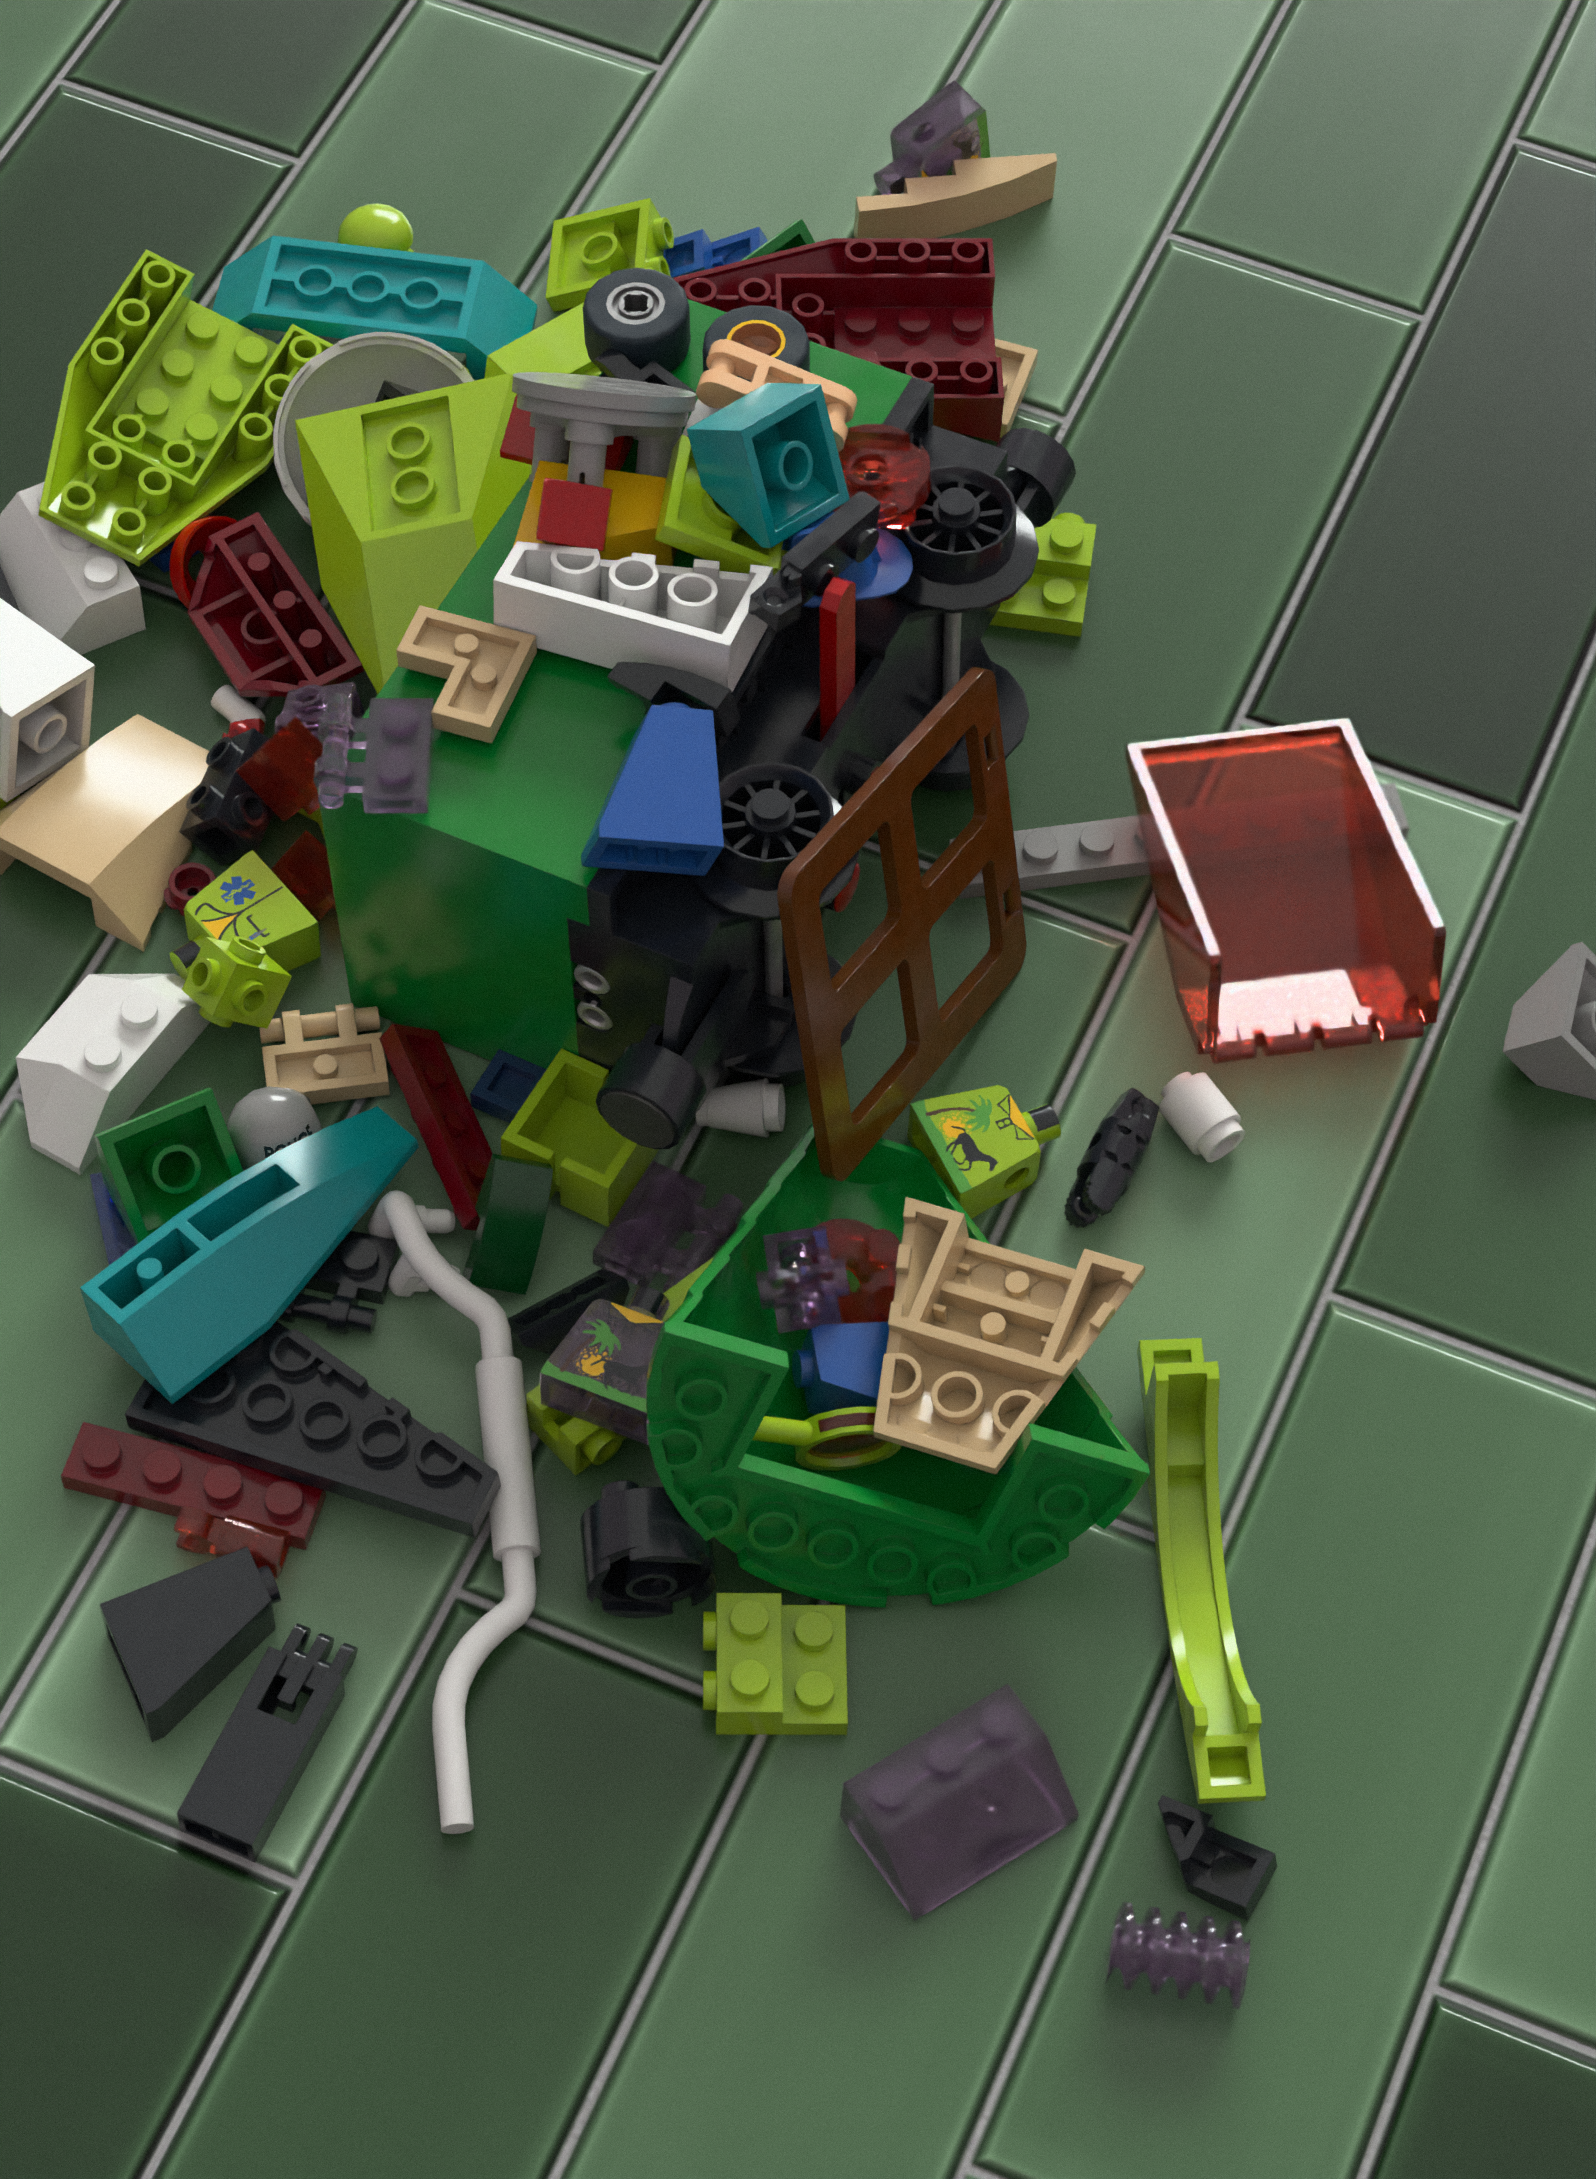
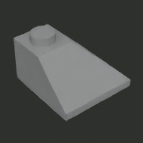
M1583 942L1571 945L1513 1005L1505 1036L1503 1053L1537 1086L1596 1100V955Z

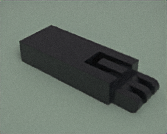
M299 1623L292 1629L281 1651L270 1646L268 1647L177 1812L180 1831L254 1863L256 1862L345 1697L344 1680L355 1661L358 1651L357 1647L343 1643L332 1663L327 1662L326 1660L333 1648L334 1638L320 1633L309 1653H305L303 1650L309 1640L311 1628ZM300 1692L310 1696L296 1724L273 1716L277 1707L293 1713L296 1708V1699Z

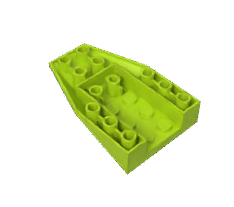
M147 249L68 365L38 516L138 567L174 541L187 525L195 520L206 517L269 468L274 461L273 429L276 414L289 383L311 358L333 346V344L294 324L290 326L281 342L277 344L190 300L195 274Z
M513 372L295 420L321 587L377 694H379L398 666L396 650L419 605L438 609L531 474L532 465L500 457V448L514 399L517 393L512 391Z

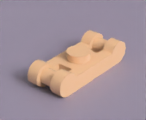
M720 339L711 345L706 360L709 370L703 372L696 389V395L703 404L712 408H723L766 383L821 384L837 450L840 452L844 448L848 434V428L845 423L853 418L857 405V397L852 390L735 341Z

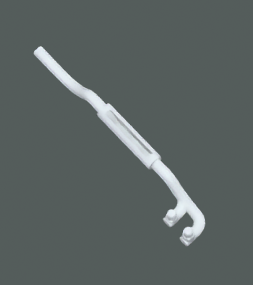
M394 1190L387 1193L380 1200L368 1222V1229L371 1235L389 1239L395 1237L403 1253L389 1276V1289L397 1296L410 1297L415 1291L428 1292L429 1289H432L450 1306L477 1325L480 1333L482 1360L476 1364L475 1373L484 1463L498 1472L501 1484L489 1509L493 1558L502 1562L504 1598L482 1616L460 1639L448 1657L438 1679L432 1705V1733L441 1831L447 1834H460L474 1829L465 1732V1704L469 1688L478 1669L489 1654L506 1637L525 1624L535 1608L537 1586L534 1558L540 1555L541 1545L522 1362L520 1359L513 1357L511 1328L506 1312L495 1298L468 1281L460 1274L459 1268L450 1265L439 1253L427 1234H447L453 1231L455 1227V1214L448 1209L425 1208L424 1205H415L412 1197L403 1191Z

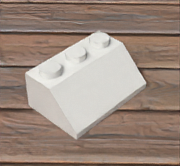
M44 482L17 492L0 514V566L20 612L80 655L146 629L140 585L123 558L38 516Z

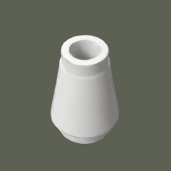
M766 1077L712 1088L700 1110L696 1113L697 1125L768 1138L770 1132H782L785 1124V1093L783 1084L769 1083Z

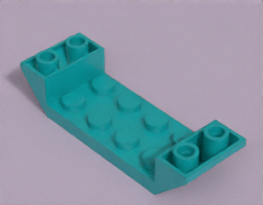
M274 235L224 267L212 311L261 336L264 329L287 332L290 326L294 324L316 336L340 339L373 332H393L418 337L433 343L445 351L465 353L467 369L474 381L484 379L487 355L534 330L538 312L537 304L483 260Z

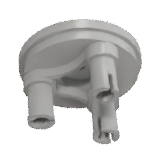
M547 372L513 374L512 391L518 394L517 408L531 412L529 426L535 427L532 469L529 475L530 482H533L539 460L568 464L567 481L603 487L607 445H613L614 438L618 436H633V439L638 440L636 474L667 478L672 448L681 436L683 426L687 425L688 412L695 410L696 393L666 385L610 377Z

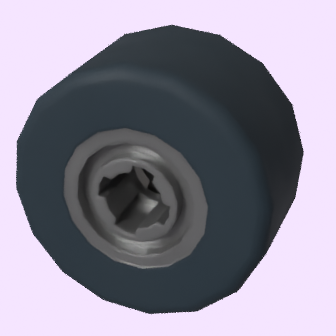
M630 268L618 270L599 279L586 294L583 305L584 337L589 359L593 363L594 359L607 349L619 350L640 370L650 362L655 361L665 370L671 372L686 358L691 341L689 303L685 290L672 277L652 269Z

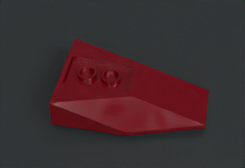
M832 238L673 278L685 290L686 297L689 300L724 312L750 305L774 307L791 314L804 326L808 339L811 342L933 383L934 426L999 442L1004 387L1001 357H996L992 308L995 266L992 238Z

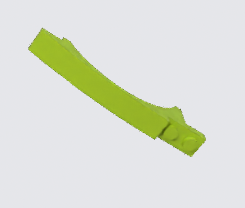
M1202 1338L1139 1340L1137 1358L1150 1470L1147 1482L1159 1579L1173 1673L1198 1804L1264 1801L1266 1791L1259 1742V1730L1262 1724L1260 1704L1250 1691L1240 1661L1232 1623L1224 1564L1218 1474V1406L1220 1385L1218 1361L1204 1362Z

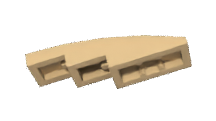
M1056 153L953 160L952 175L905 178L904 194L856 197L854 238H936L964 232L1013 216L1053 198L1057 166Z

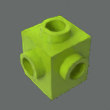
M234 936L231 942L206 937L196 959L190 966L187 979L181 990L201 1006L198 1013L214 1024L222 1027H231L233 1022L268 1029L292 976L266 954V950L253 941L239 936Z

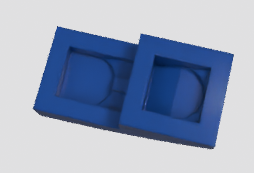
M760 227L711 242L705 231L701 229L674 238L673 248L664 250L663 257L668 263L671 277L674 278L739 262L768 240Z

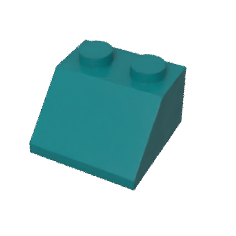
M766 383L686 429L702 488L763 548H772L850 500L821 384Z

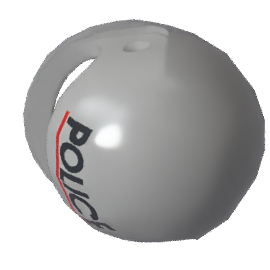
M272 1086L253 1090L236 1103L226 1124L243 1171L277 1151L322 1130L321 1123L307 1096L294 1089Z

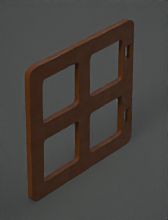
M973 667L968 670L786 867L779 881L777 900L821 1174L828 1179L844 1181L853 1172L1016 976L1025 959L1027 943L996 679L994 673L988 669ZM965 734L974 814L970 823L921 877L911 807L912 793L916 786ZM877 830L888 903L887 914L880 925L831 979L819 905L820 895L827 884ZM982 870L990 932V947L976 967L943 1006L938 1009L929 942L930 931L936 921ZM897 968L906 1032V1046L899 1058L851 1113L840 1044L841 1034L845 1026Z

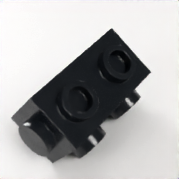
M255 728L232 738L224 737L211 748L206 757L208 768L201 784L194 789L187 800L186 808L189 811L179 831L221 866L240 859L251 850L254 852L258 851L295 765V762L282 752L270 738L262 735Z

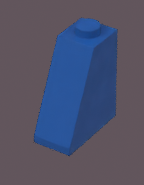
M677 702L665 703L660 706L651 705L632 738L582 851V866L705 876L724 848L713 710L693 709L686 704Z
M888 1322L810 1325L801 1350H795L792 1358L793 1381L796 1388H804L809 1413L817 1415L842 1408L877 1407L883 1356L886 1353L888 1343ZM851 1419L838 1422L848 1426L874 1425L875 1420Z

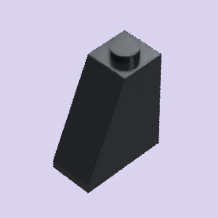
M248 1546L100 1604L106 1635L152 1742L164 1738L276 1629L272 1604L281 1601L276 1581L268 1565L257 1568Z

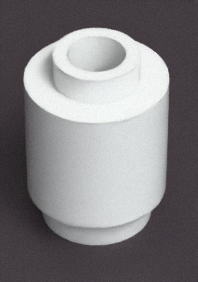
M1190 1072L1181 1073L1163 1088L1161 1094L1164 1098L1159 1105V1111L1194 1155L1201 1154L1207 1162H1214L1230 1153L1243 1140L1245 1131L1239 1125L1241 1121L1240 1115L1206 1073L1202 1072L1194 1075Z

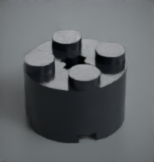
M627 1480L611 1482L601 1489V1499L593 1503L583 1513L580 1519V1533L586 1594L591 1603L595 1597L602 1600V1610L604 1612L625 1618L661 1617L673 1614V1602L691 1596V1605L693 1607L707 1599L716 1587V1573L712 1539L706 1542L686 1522L667 1495L664 1487L639 1488L638 1484Z

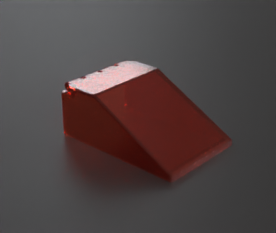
M1349 718L1126 744L1125 756L1175 995L1198 1055L1210 1054L1212 1062L1218 1064L1255 1059L1257 1054L1256 1047H1262L1265 1057L1312 1052L1314 1051V1040H1319L1323 1050L1371 1044L1372 1033L1374 1032L1377 1033L1381 1043L1423 1037L1424 1026L1437 1022L1446 929Z

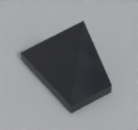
M602 1268L508 1318L512 1340L523 1346L566 1360L580 1344L586 1342L588 1338L596 1336L595 1334L583 1333L584 1330L596 1331V1328L592 1324L586 1323V1321L594 1322L601 1326L596 1321V1319H599L609 1326L610 1332L616 1329L619 1319L608 1318V1302L624 1307L630 1290L626 1278ZM609 1305L610 1317L620 1318L621 1314ZM594 1341L589 1342L587 1345L581 1348L576 1353V1355L571 1359V1361L578 1357L581 1352L583 1353L584 1349L587 1350L588 1348H590L591 1346L589 1345Z

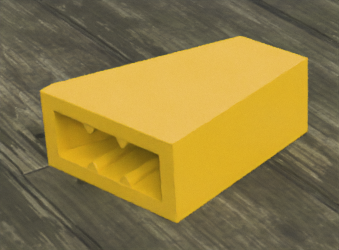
M539 460L514 545L517 541L542 543L536 539L543 482L545 478L567 481L568 464ZM604 470L603 487L612 489L613 493L604 552L599 551L600 559L619 560L631 557L632 553L656 555V565L673 566L677 548L655 540L666 483L665 477Z

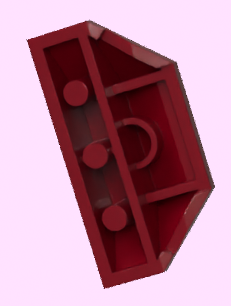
M259 512L208 536L204 551L205 558L197 576L188 609V616L240 697H314L364 671L362 663Z

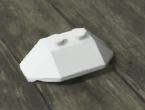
M88 974L16 1056L32 1148L79 1175L83 1173L98 1155L95 1135L126 1122L209 1025L210 1021L198 1013L201 1006L181 990L185 983L183 978L176 974Z

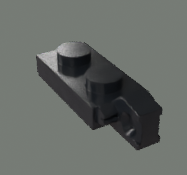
M859 491L782 557L781 569L750 595L748 612L770 625L776 632L799 619L801 607L815 595L818 597L823 596L833 577H838L854 561L857 563L863 562L873 552L879 540V532L876 529L881 502L865 491Z

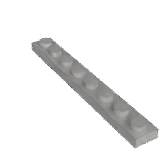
M1395 783L1013 832L1020 891L1406 842L1409 825ZM950 839L949 845H950L955 839ZM982 870L959 895L960 899L985 896Z

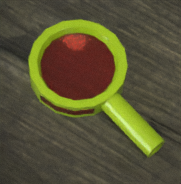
M876 1407L836 1409L817 1414L804 1421L764 1416L752 1441L793 1445L795 1461L803 1467L814 1470L837 1471L871 1465L893 1456L902 1447V1445L874 1437L873 1428Z

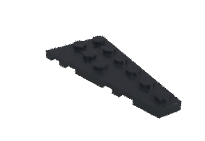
M278 1321L173 1404L145 1379L125 1413L130 1429L473 1538L476 1537L501 1487L499 1474L496 1470L444 1433L432 1432L411 1417L410 1409L393 1397L387 1400L369 1387L365 1377L299 1330H289Z

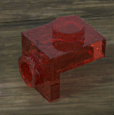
M305 830L271 868V871L319 922L331 908L336 911L327 848Z

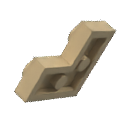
M419 605L396 652L399 667L447 679L431 711L433 728L492 744L537 653L536 636Z

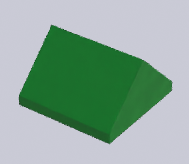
M210 1087L95 1135L103 1183L136 1244L140 1243L179 1212L227 1180L243 1172L214 1092Z

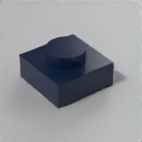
M498 1049L470 1093L471 1106L511 1123L547 1069Z

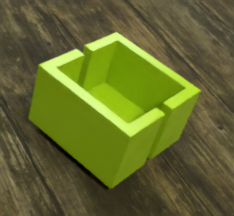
M561 1048L501 1136V1155L551 1164L553 1175L549 1199H551L555 1191L560 1192V1205L609 1227L659 1150L638 1145L623 1137L608 1125L600 1115L595 1101L600 1088L609 1075V1070Z

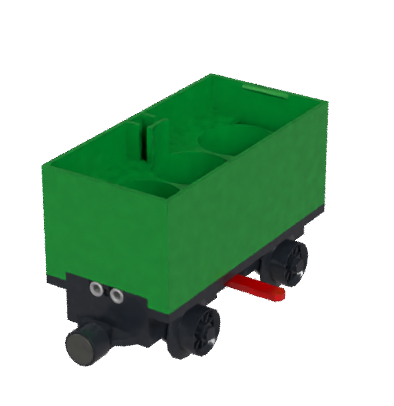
M687 299L690 310L691 341L686 358L675 370L669 373L696 392L700 377L703 374L702 349L705 332L715 319L727 312ZM811 341L810 373L847 387L857 397L853 418L845 423L848 428V434L844 448L838 452L849 498L851 499L859 491H865L881 502L877 528L888 531L904 543L911 553L913 571L907 584L896 593L880 598L856 601L855 582L841 577H833L824 591L820 607L810 608L802 606L800 618L778 632L768 625L732 692L741 719L727 738L715 732L724 848L705 876L582 866V851L632 738L645 717L646 709L642 700L622 689H617L609 682L607 676L612 669L537 648L533 662L492 744L433 728L431 711L447 679L397 666L316 783L349 993L353 1006L357 1008L377 1006L380 1017L400 1025L436 1030L443 1042L490 1061L498 1049H501L547 1069L562 1048L609 1070V1075L600 1088L595 1101L600 1115L610 1127L623 1137L638 1145L655 1150L670 1149L679 1143L725 1067L745 1082L767 1077L769 1083H782L783 1087L795 1086L806 1080L777 900L779 881L786 867L971 668L988 669L994 673L1005 760L1023 741L1029 720V710L1023 688L1007 669L990 660L981 642V638L1000 608L1001 602L1012 598L1032 577L1039 554L1035 528L1042 527L1052 519L1073 484L1076 475L1073 459L1059 442L1038 430L1027 428L1012 429L1000 438L996 446H992L934 426L933 383ZM633 439L634 443L620 470L621 472L635 473L638 440ZM529 478L437 610L494 624L493 580L513 549L533 483L529 481ZM841 506L837 507L832 511L836 512ZM677 549L673 566L693 568L694 559H705ZM965 734L919 785L945 792L972 787ZM859 850L823 889L819 901L820 908L824 907L840 913L849 905L856 891L860 876V867L857 862ZM827 954L830 978L832 979L842 966L835 958ZM857 1014L842 1031L840 1039L841 1048L851 1037Z

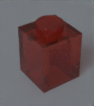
M295 716L273 734L236 772L285 822L301 808L308 815H311L320 807L316 783L334 756Z

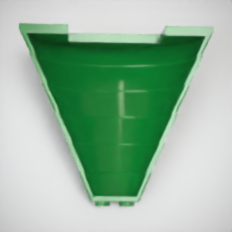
M812 1122L793 1147L786 1161L767 1181L763 1193L741 1217L736 1231L716 1253L710 1265L688 1289L682 1305L663 1323L654 1345L646 1378L647 1435L655 1469L665 1491L681 1516L706 1542L714 1537L737 1553L736 1556L740 1568L777 1587L811 1598L846 1605L886 1607L887 1596H908L928 1593L932 1605H940L975 1598L1036 1576L1068 1558V1543L1083 1534L1092 1525L1097 1524L1103 1529L1109 1526L1134 1499L1150 1475L1148 1463H1145L1112 1423V1413L1077 1367L1074 1368L1034 1424L1029 1423L1014 1451L997 1474L902 1446L893 1456L871 1465L837 1471L814 1470L803 1467L795 1461L793 1445L752 1441L764 1416L803 1421L815 1416V1414L808 1412L804 1388H796L792 1375L793 1353L795 1350H801L810 1325L888 1322L891 1302L894 1299L897 1278L896 1263L899 1244L902 1242L903 1212L906 1197L964 1213L969 1238L990 1244L953 1196L924 1153L919 1149L880 1138L844 1181L823 1177L820 1171ZM834 1422L819 1427V1430L824 1432L848 1425ZM871 1435L842 1436L822 1443L850 1442Z

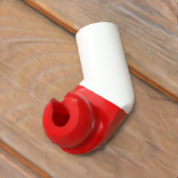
M224 685L215 692L211 700V706L230 721L228 734L223 732L222 738H232L253 728L264 735L266 718L261 710L245 697H240L239 693L230 685Z

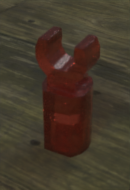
M182 1506L174 1526V1532L180 1533L176 1547L192 1553L204 1554L209 1552L215 1554L216 1558L248 1546L257 1568L268 1565L275 1578H278L283 1570L291 1545L290 1531L228 1515L225 1520H221L201 1509L190 1506Z

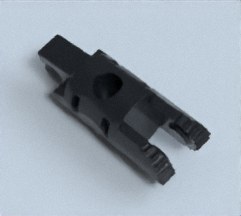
M1133 1087L1120 1095L1099 1123L1077 1168V1178L1069 1192V1197L1066 1199L1067 1203L1064 1205V1214L1066 1215V1220L1070 1222V1226L1075 1225L1076 1228L1079 1226L1084 1228L1094 1223L1099 1214L1103 1216L1112 1212L1120 1196H1123L1128 1190L1137 1168L1145 1155L1157 1119L1159 1106Z

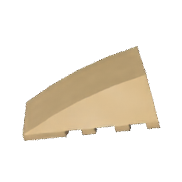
M139 714L133 716L0 810V875L5 872L15 859L28 864L91 898L96 926L144 952L151 938L152 924L158 912L163 913L166 907L164 890L169 887V877L175 868L187 863L193 851L192 842L179 831L189 811L186 808L187 800L194 789L201 784L208 768L206 757L209 751Z
M906 1197L903 1212L902 1242L899 1244L896 1263L897 1278L894 1299L891 1302L888 1320V1343L886 1353L883 1356L873 1428L874 1437L997 1474L1014 1451L1029 1423L1034 1424L1144 1275L1145 1266L1088 1249L1083 1250L1076 1269L971 1239L968 1235L964 1213Z

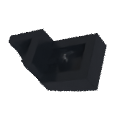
M618 662L607 676L609 682L617 689H622L643 701L646 709L645 715L651 705L660 706L672 702L683 703L693 709L713 710L715 732L725 738L729 736L741 719L731 689L688 671L650 663Z
M1162 1795L1158 1802L1160 1814L1187 1891L1229 1913L1248 1920L1277 1869L1275 1853L1215 1829L1213 1815Z

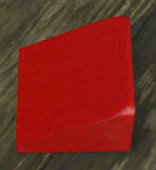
M545 478L536 539L544 544L591 548L604 552L613 490L565 480Z

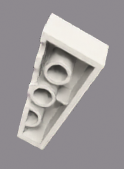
M517 541L493 580L494 625L535 635L537 648L599 666L613 669L618 662L650 663L669 666L715 681L731 689V692H733L768 627V624L755 615H751L748 609L750 595L773 576V567L750 565L749 574L719 571L720 561L694 559L693 568L656 565V555L632 553L631 557L607 560L600 559L598 549Z

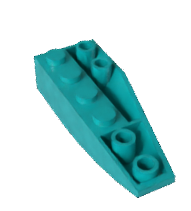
M376 1106L293 1143L232 1177L179 1212L80 1287L93 1331L169 1402L175 1403L272 1327L419 1148L418 1140Z

